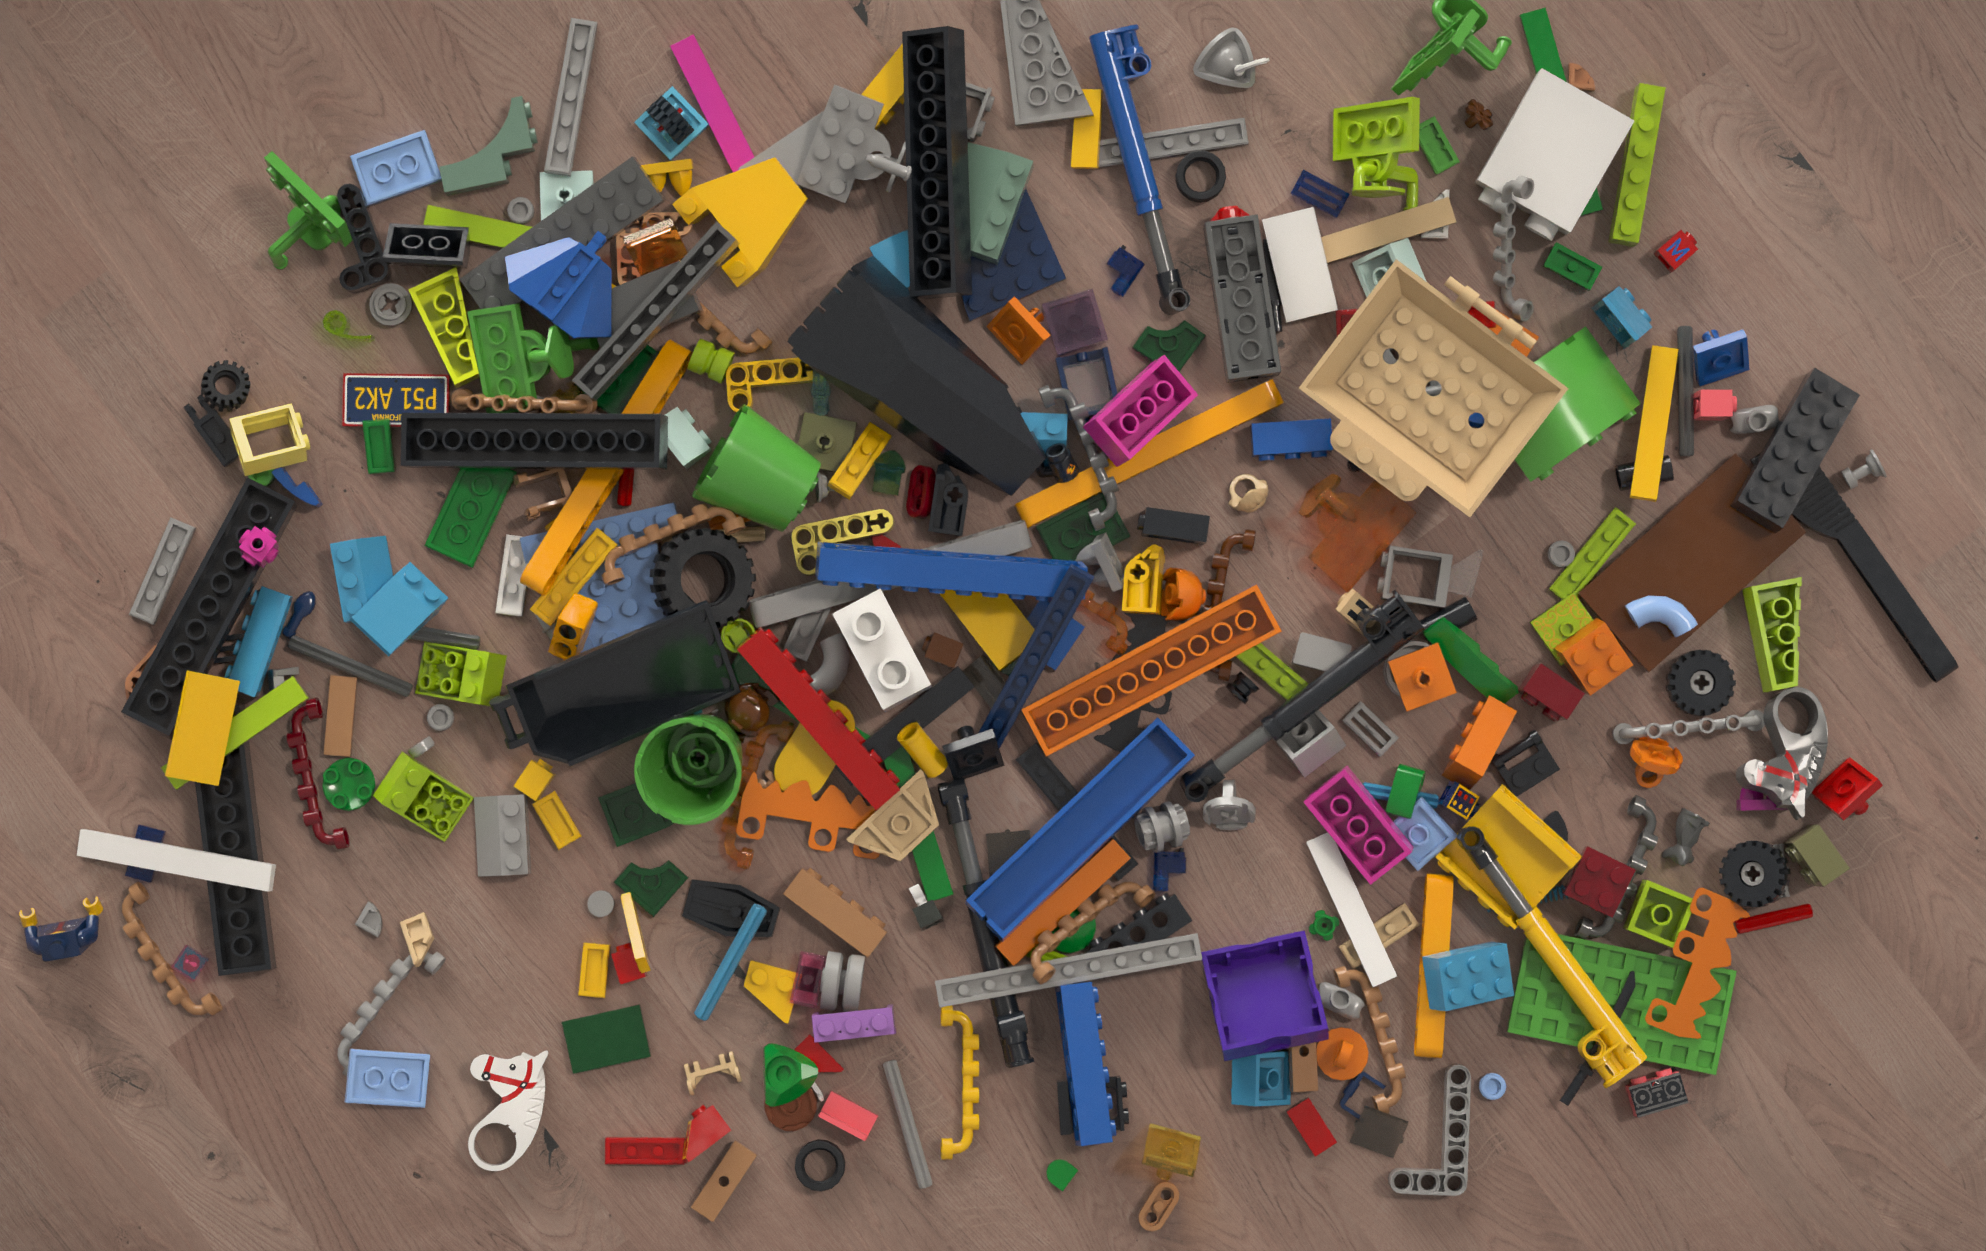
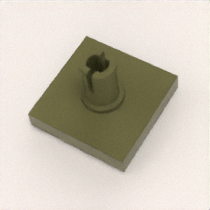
M805 412L798 445L821 462V470L836 472L852 449L857 422Z

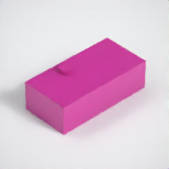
M1163 355L1151 362L1095 414L1083 428L1114 465L1118 467L1129 461L1198 394L1169 359Z
M1348 765L1328 779L1303 801L1370 885L1413 851V845Z

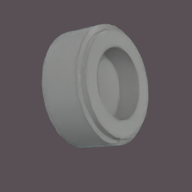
M517 197L509 203L507 212L513 222L526 224L533 219L535 209L527 198Z
M1567 541L1554 542L1548 549V560L1556 567L1568 566L1575 557L1573 546Z
M438 704L428 711V724L435 730H447L454 723V712L447 705Z
M429 735L411 747L408 752L412 758H417L433 747L435 742Z
M599 890L590 895L587 905L589 911L594 916L604 917L613 911L615 901L609 892Z

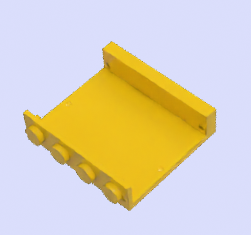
M1503 784L1462 827H1477L1483 832L1485 839L1498 855L1497 861L1532 908L1545 897L1582 857ZM1469 831L1465 834L1464 841L1468 846H1472L1476 843L1477 836L1473 831ZM1456 837L1436 856L1439 860L1438 865L1445 872H1452L1459 878L1457 881L1465 890H1472L1478 896L1477 900L1483 907L1494 910L1498 914V920L1504 926H1511L1515 930L1518 926L1515 922L1518 919L1517 915L1483 869L1479 870L1465 850L1459 846Z

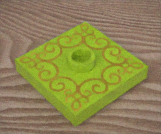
M1572 592L1529 623L1561 666L1564 662L1554 648L1570 636H1573L1577 631L1593 621V619L1576 594Z

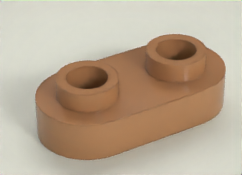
M1162 1181L1154 1187L1138 1215L1139 1223L1145 1230L1157 1231L1164 1225L1179 1200V1191L1176 1185L1169 1181ZM1163 1190L1171 1192V1196L1168 1199L1161 1197ZM1150 1212H1154L1157 1215L1156 1220L1153 1222L1148 1221L1146 1218Z

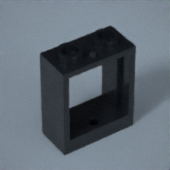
M1146 507L1144 513L1140 512L1137 530H1142V537L1204 545L1207 541L1210 516Z

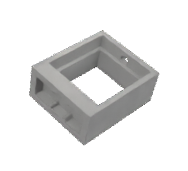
M1388 546L1387 551H1382L1380 566L1385 567L1384 575L1378 578L1376 590L1377 593H1381L1380 599L1388 600L1393 596V593H1389L1394 555L1439 561L1434 598L1427 599L1400 595L1405 603L1445 608L1453 555L1396 546Z

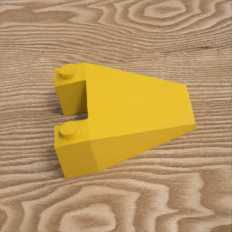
M774 157L692 187L672 205L688 225L700 222L711 212L720 225L740 243L738 245L740 251L721 267L736 287L747 285L766 269L808 198L777 158Z

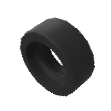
M1203 150L1194 151L1186 155L1179 163L1175 176L1176 185L1180 193L1188 200L1198 203L1208 202L1217 197L1224 187L1226 180L1225 167L1220 158L1213 153ZM1198 161L1209 163L1216 171L1215 184L1205 192L1192 190L1185 179L1187 168Z
M818 1139L808 1142L801 1148L795 1160V1172L803 1186L813 1191H825L832 1189L840 1182L845 1172L846 1162L842 1151L837 1145L828 1140ZM825 1150L834 1157L836 1168L829 1179L816 1181L806 1173L804 1167L805 1159L812 1151Z

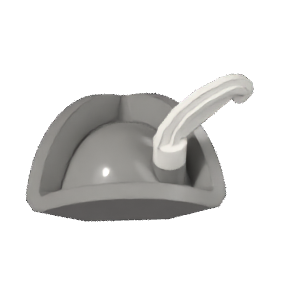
M1229 28L1217 35L1204 48L1195 62L1193 71L1196 76L1211 82L1232 87L1250 88L1255 83V66L1266 64L1270 60L1269 58H1262L1254 61L1250 46L1242 32L1237 28Z

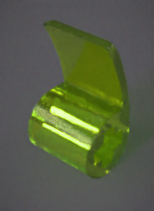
M333 310L324 316V328L334 336L361 342L374 341L375 339L373 335H347L350 330V320L340 311ZM340 317L339 321L342 322V326L340 328L336 326L334 330L331 322L333 319L337 320Z

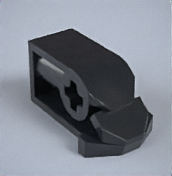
M948 463L939 464L937 467L928 531L963 536L969 496L968 488L959 474L955 476ZM954 487H958V491L963 493V497H958L957 501H953L952 496L948 495V491H952Z

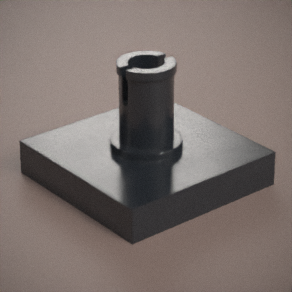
M963 726L957 731L960 740L942 746L954 780L959 778L966 779L1005 766L993 729L974 735L972 726Z

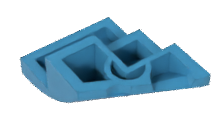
M908 230L869 247L873 256L902 284L909 288Z

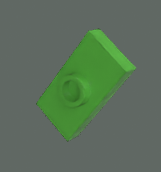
M1435 116L1419 124V146L1435 175L1460 163Z

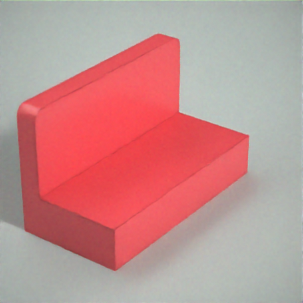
M831 1091L818 1117L866 1141L878 1115Z

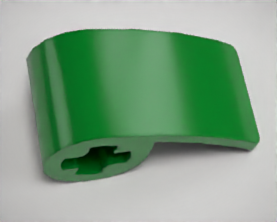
M1399 764L1386 807L1387 813L1407 819L1412 818L1417 795L1421 792L1425 780V770Z

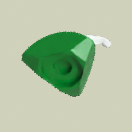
M769 1043L764 1047L763 1078L765 1103L767 1105L775 1107L789 1103L803 1095L810 1087H812L821 1102L824 1100L821 1090L815 1083L818 1076V1067L811 1059L800 1052L782 1045Z

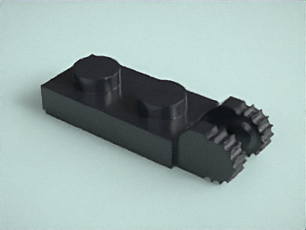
M199 395L197 397L198 402L207 411V415L200 419L196 410L189 403L184 406V409L193 420V425L226 468L239 459L230 428L218 411L212 409L209 402L206 403L204 401V395Z

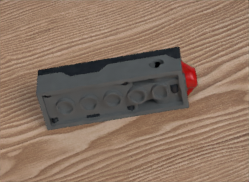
M1238 206L1222 207L1210 221L1205 222L1203 231L1226 383L1279 376L1281 366L1258 214L1249 215Z

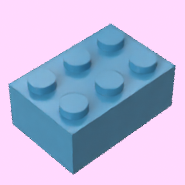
M1490 941L1422 956L1430 1009L1450 1011L1514 996L1507 943Z

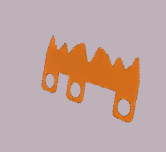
M753 772L742 795L736 832L738 836L743 838L761 839L764 835L767 815L812 822L808 841L809 847L815 850L831 852L836 846L839 827L857 830L877 810L872 805L867 806L861 795H857L852 803L849 804L845 794L832 784L828 786L818 801H814L807 780L790 785L784 792H781L778 781H774L764 789L757 780V774ZM748 817H755L760 823L759 830L754 834H748L743 829V822ZM820 829H826L831 833V842L826 846H820L815 842V833ZM854 844L853 853L857 857L876 859L880 855V853L874 851L872 853H864L858 845Z
M1698 888L1690 905V911L1693 914L1709 920L1704 936L1701 937L1687 930H1682L1678 934L1673 947V954L1692 963L1677 1003L1673 1005L1655 998L1652 1000L1645 1017L1647 1024L1678 1037L1701 1038L1700 1033L1695 1030L1693 1023L1695 1019L1706 1015L1700 1003L1712 999L1721 990L1720 985L1711 975L1710 970L1731 965V950L1726 939L1735 938L1738 935L1733 925L1734 921L1739 920L1740 917H1750L1747 911L1731 899L1705 888ZM1701 895H1708L1712 901L1710 909L1705 912L1698 910L1696 906L1697 899ZM1685 937L1692 938L1695 944L1693 951L1689 954H1683L1679 949L1680 941ZM1658 1005L1664 1006L1667 1010V1017L1662 1022H1656L1652 1018V1011Z

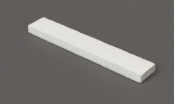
M1328 832L1307 841L1306 844L1372 987L1397 977L1336 842Z

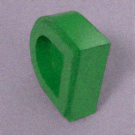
M1056 1159L1047 1167V1178L1063 1192L1078 1172V1169L1064 1159Z

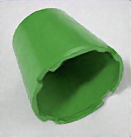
M743 404L729 424V427L733 429L727 439L721 437L695 485L697 490H694L692 497L712 506L731 510L736 515L783 532L789 523L794 521L797 515L804 509L807 503L805 498L809 492L813 491L819 480L816 476L821 462L749 406Z
M695 714L661 724L644 739L636 755L634 775L637 789L644 802L653 812L672 820L671 822L683 825H696L715 819L732 804L741 785L742 745L737 733L726 721L709 714ZM698 751H700L701 754L705 755L704 760L702 759V757L696 756Z

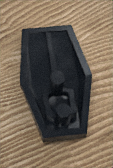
M692 879L682 916L724 936H736L751 907L754 904H759L767 910V913L754 937H773L781 907L742 885Z

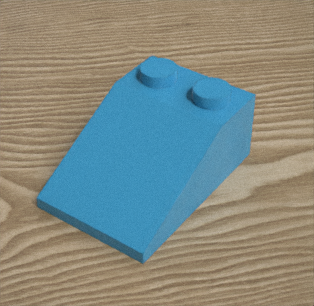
M1618 286L1591 309L1623 349H1625L1643 336L1652 326L1649 323L1651 318L1643 309L1639 310L1633 303L1635 298L1630 291Z
M409 562L350 621L389 657L439 613L448 597Z

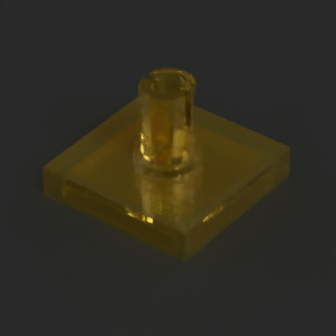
M1150 1123L1141 1164L1158 1168L1156 1175L1163 1180L1171 1179L1173 1172L1194 1177L1201 1137Z

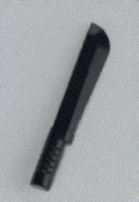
M1263 239L1264 259L1275 332L1280 333L1283 331L1280 312L1282 302L1267 239Z

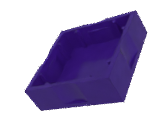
M1305 930L1270 937L1254 944H1237L1201 952L1203 972L1224 1061L1329 1039L1328 1025L1321 996L1313 975V963Z

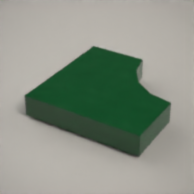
M1185 320L1178 327L1170 330H1156L1147 326L1132 348L1151 362L1165 355L1180 372L1206 335Z
M670 860L662 866L652 869L641 868L631 862L614 883L625 893L630 892L633 900L652 917H655L689 877Z

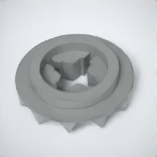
M389 283L381 285L373 292L369 306L371 314L378 322L394 326L403 323L410 315L412 301L409 293L402 286ZM385 295L392 301L399 300L395 305L397 314L390 309L382 311L387 305Z

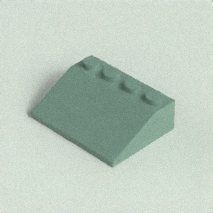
M968 142L971 256L998 265L1033 171L1034 163L1032 160L1006 151Z

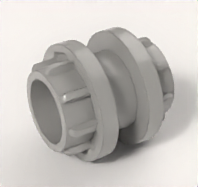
M1170 801L1161 803L1160 811L1156 813L1150 806L1143 808L1142 814H1138L1134 819L1138 841L1146 851L1152 849L1154 853L1164 850V843L1169 842L1173 848L1182 846L1183 840H1186L1190 835V826L1185 810L1179 804L1172 805Z

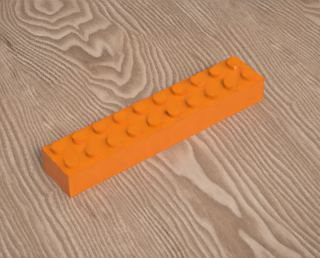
M1256 584L1021 710L1047 757L1282 631Z

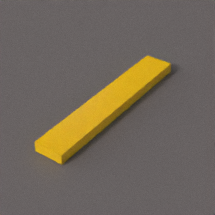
M1655 345L1651 347L1630 498L1657 501L1679 349Z

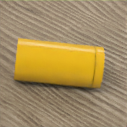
M917 722L906 725L899 732L897 740L928 778L937 777L945 771L948 766L946 757Z

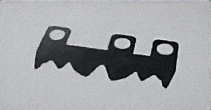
M1125 613L1131 617L1132 622L1135 624L1134 628L1123 633L1124 638L1132 644L1121 649L1113 657L1112 661L1166 633L1165 626L1171 620H1166L1167 616H1162L1161 613L1160 615ZM1186 619V620L1178 621V622H1180L1181 624H1183V623L1187 622L1188 620ZM1169 691L1164 694L1166 702L1161 708H1154L1150 703H1147L1109 723L1111 730L1104 735L1095 736L1094 739L1116 751L1122 752L1145 730L1138 728L1141 710L1161 715L1166 714L1169 710L1172 692Z

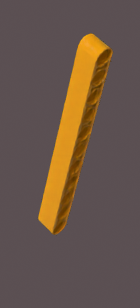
M671 339L668 340L621 414H660L686 372L693 352ZM587 469L524 569L520 578L521 584L543 596L550 591L625 469Z
M1271 379L1155 435L1129 461L1118 467L1108 458L1109 466L1104 469L1108 478L1114 476L1118 485L1282 405L1284 401L1274 380ZM1090 467L1080 472L1073 480L1057 483L1018 502L1014 506L1021 520H1025L1026 526L1029 528L1102 491L1095 472Z

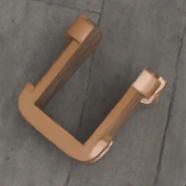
M546 469L531 475H527L524 472L513 477L515 487L521 488L556 476L563 497L526 509L524 514L527 522L538 519L540 514L557 508L562 510L572 494L564 469Z

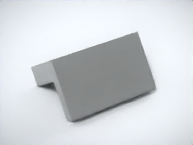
M1302 632L1300 633L1291 663L1326 672L1350 654L1352 646Z

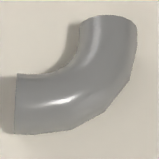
M843 633L836 634L819 642L824 657L823 663L817 672L810 675L814 680L811 685L817 692L822 689L827 695L831 694L839 687L847 675L850 655Z

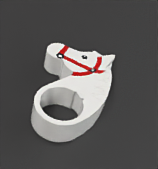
M547 1050L535 1057L523 1052L521 1055L511 1059L482 1054L473 1060L470 1067L471 1074L478 1080L489 1081L492 1089L502 1098V1102L474 1127L469 1137V1153L474 1162L481 1168L489 1171L504 1170L513 1165L531 1144L539 1127L544 1106L545 1074L543 1064L548 1056ZM490 1123L508 1124L512 1132H516V1151L510 1160L502 1164H490L479 1157L475 1149V1138L483 1126Z

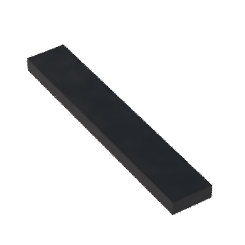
M957 666L866 739L863 745L869 752L874 749L884 761L902 746L897 740V736L906 725L917 722L922 729L925 728L975 686L960 667ZM835 765V768L840 772V774L852 787L853 783L847 778V776L841 771V769L837 765Z
M1037 743L1016 759L1059 811L1078 794L1076 789L1049 757H1046ZM1114 835L1112 838L1131 858L1113 874L1119 881L1135 868L1138 863Z

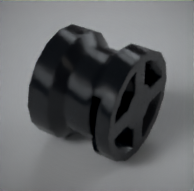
M1241 671L1236 675V680L1226 686L1243 704L1247 703L1251 693H1256L1259 690ZM1235 688H1237L1243 695L1241 696V695L1235 690Z

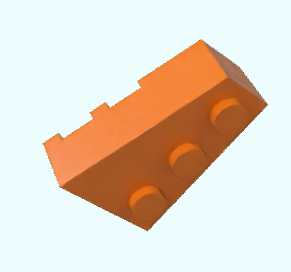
M1490 695L1484 702L1479 700L1472 712V715L1475 717L1462 730L1460 736L1463 738L1459 745L1456 744L1449 755L1450 761L1441 776L1470 790L1483 777L1517 711Z

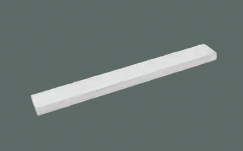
M80 829L77 856L269 892L273 890L275 864Z

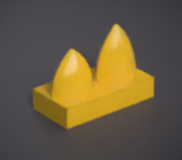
M692 159L641 165L660 192L666 182V173L669 174L671 184L680 196L685 194L691 187L692 169H694Z

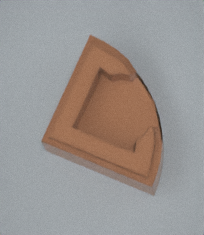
M1569 63L1568 83L1581 91H1595V83L1590 74L1582 66Z

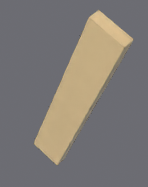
M1449 197L1323 236L1321 239L1327 264L1454 224L1456 219Z

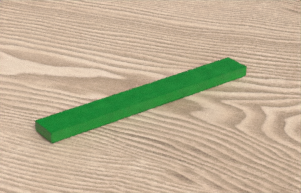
M1546 7L1520 14L1519 17L1535 73L1537 74L1542 68L1567 82ZM1597 187L1580 216L1603 210Z

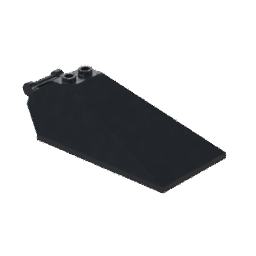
M707 600L507 684L505 686L508 694L492 698L489 704L491 709L496 711L506 737L504 741L508 749H515L528 743L533 755L572 766L651 732L665 722L688 716L741 693L710 606ZM509 706H514L523 732L520 734L515 733L506 710Z

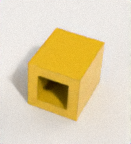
M541 758L538 762L531 760L514 784V787L533 800L538 801L556 775L551 772L553 766Z

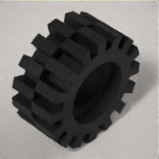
M224 360L223 364L217 361L213 367L210 365L207 368V372L204 373L201 382V395H204L206 403H211L210 407L212 409L217 406L220 412H223L224 408H227V412H231L234 407L237 410L240 408L241 403H245L251 383L248 381V372L244 373V367L238 368L236 367V362L233 361L231 365L228 364V360ZM224 377L231 379L236 385V390L229 395L219 393L215 387L218 379Z

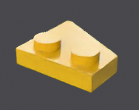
M751 960L744 987L784 1023H789L795 1002L793 997L799 973Z

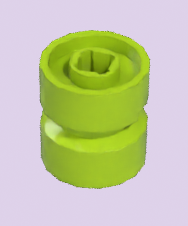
M700 338L687 369L699 375H703L706 372L709 379L722 384L726 378V371L733 362L735 353L725 348L715 350L713 343Z
M744 619L730 620L727 622V626H724L722 629L721 639L728 650L738 654L740 652L737 650V647L751 636L756 629L750 622Z

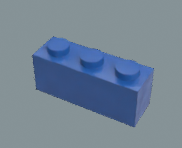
M1331 418L1252 423L1250 425L1252 457H1258L1259 461H1272L1274 456L1285 455V460L1300 459L1301 454L1311 453V458L1327 457V452L1333 451L1330 440L1332 434Z

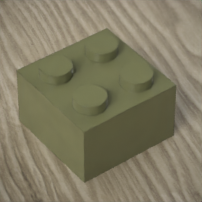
M1809 824L1783 842L1787 847L1784 850L1786 855L1793 863L1797 862L1802 868L1800 875L1808 885L1812 883L1814 886L1825 887L1850 869L1820 825Z

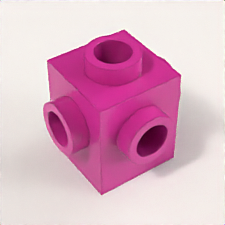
M254 526L251 531L246 530L239 540L241 544L239 549L243 554L241 558L252 566L258 564L264 568L267 563L271 564L279 553L277 550L279 545L274 540L277 536L265 527L260 530ZM257 540H261L263 542L262 547L254 548L253 546Z

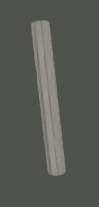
M890 1060L884 1062V1071L920 1189L930 1187L932 1179L897 1061Z

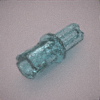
M813 370V386L810 389L813 397V412L820 416L826 415L830 411L829 396L831 395V387L828 385V380Z

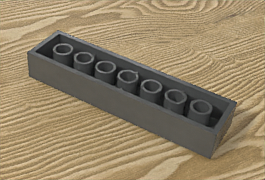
M632 156L464 275L460 280L480 309L521 304L524 301L509 291L505 262L506 256L568 237L587 246L597 231L607 237L606 244L666 200L637 158Z

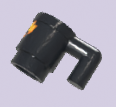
M1057 443L1046 451L1049 466L1045 467L1042 463L1036 470L1037 475L1041 478L1055 477L1057 482L1065 483L1073 480L1079 474L1080 469L1077 463H1075L1070 450L1064 444Z

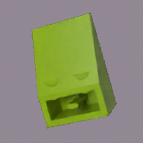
M424 641L415 694L490 706L489 701L494 697L500 696L507 655Z
M403 751L373 794L382 805L444 842L474 799L473 796Z

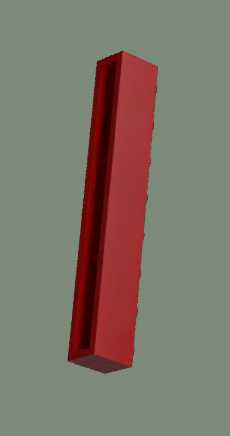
M760 627L737 647V650L875 810L879 809L900 791V787L897 784L900 782V779L891 769L886 772L880 765L883 762L882 758L874 749L870 752L863 745L866 741L857 729L851 731L846 723L849 720L839 709L834 711L828 703L831 702V699L822 689L817 692L811 685L814 680L805 669L799 671L793 664L797 660L787 648L784 651L780 649L776 644L779 639L769 628L765 631Z

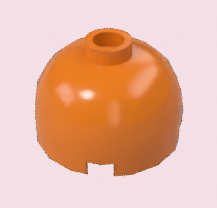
M1170 567L1165 571L1163 580L1166 583L1165 591L1162 589L1161 615L1167 616L1165 619L1171 621H1183L1193 617L1206 600V591L1203 589L1198 576L1182 568Z

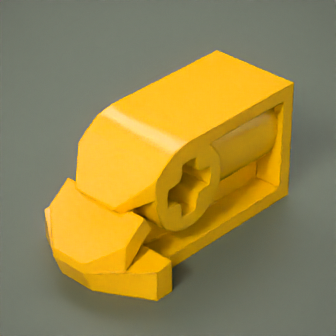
M1152 544L1142 554L1139 553L1126 565L1122 601L1123 612L1160 615L1163 568L1165 563V554L1162 547ZM1141 567V569L1145 571V575H1140L1139 579L1134 574L1135 572H1138Z

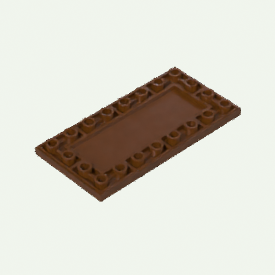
M1736 453L1578 593L1582 600L1600 620L1607 624L1615 637L1648 673L1806 533L1792 515H1790L1783 529L1773 533L1730 507L1751 471ZM1648 595L1666 596L1683 604L1693 615L1698 625L1678 637H1674L1672 631L1660 622H1650L1638 628L1628 614L1625 605Z

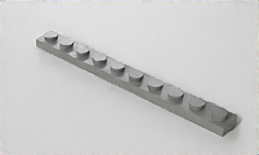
M1198 933L1041 961L1042 963L1049 962L1056 970L1053 977L1042 985L1034 979L1033 973L1035 970L1031 963L936 980L935 985L939 1007L1198 961L1202 960Z

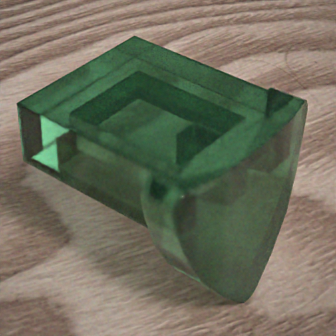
M890 450L878 456L874 461L873 467L876 470L872 491L898 496L902 473H905L906 465L899 453L895 450Z

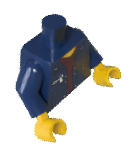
M96 896V901L93 904L90 903L88 898L84 899L83 905L89 914L88 916L40 925L36 927L38 920L34 908H31L32 914L30 916H23V912L20 910L19 916L22 926L25 928L24 933L28 950L33 954L42 955L43 962L81 955L98 938V915L103 911V906L98 897Z

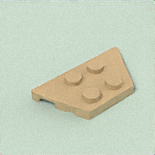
M920 769L900 788L899 792L883 804L846 840L898 861L904 859L939 826L924 772Z

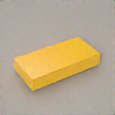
M556 791L532 804L558 850L582 837Z
M583 943L578 996L606 997L611 945Z

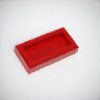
M1309 1097L1286 1111L1315 1157L1338 1143Z

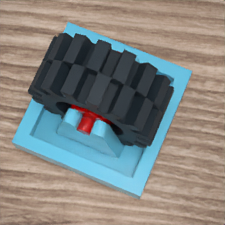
M673 86L634 122L670 161L674 160L709 126L705 119Z

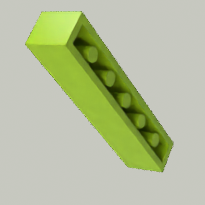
M1639 83L1635 87L1630 118L1634 120V123L1626 137L1609 243L1635 247L1639 243L1666 87Z

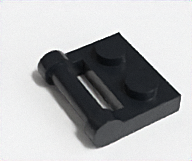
M1535 729L1528 733V737L1501 754H1494L1491 760L1509 790L1516 797L1560 770ZM1533 745L1536 747L1538 752L1507 770L1504 765L1506 762Z

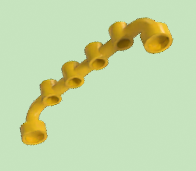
M951 1005L941 1007L940 1018L941 1026H952L953 1021H957L962 1025L963 1136L958 1143H953L952 1138H941V1160H952L953 1154L962 1153L968 1149L972 1143L973 1130H979V1114H973V1103H979V1087H973V1077H979V1061H973V1050H979V1034H973L970 1018L961 1011L953 1010Z

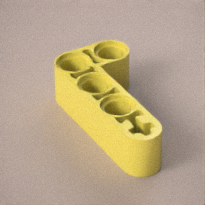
M878 509L797 526L792 532V544L798 569L803 574L815 575V568L807 571L803 568L802 562L807 556H813L816 559L818 542L843 543L889 533L894 527L893 516L884 509ZM879 515L889 519V522L885 523V528L881 529L879 525H872L873 531L868 532L869 525L865 519L866 517H870V522L878 521ZM853 520H860L863 523V530L859 534H852L849 530V525ZM828 525H834L837 528V535L833 539H826L823 535V530ZM808 530L811 533V540L808 544L802 545L798 542L797 536L800 531Z

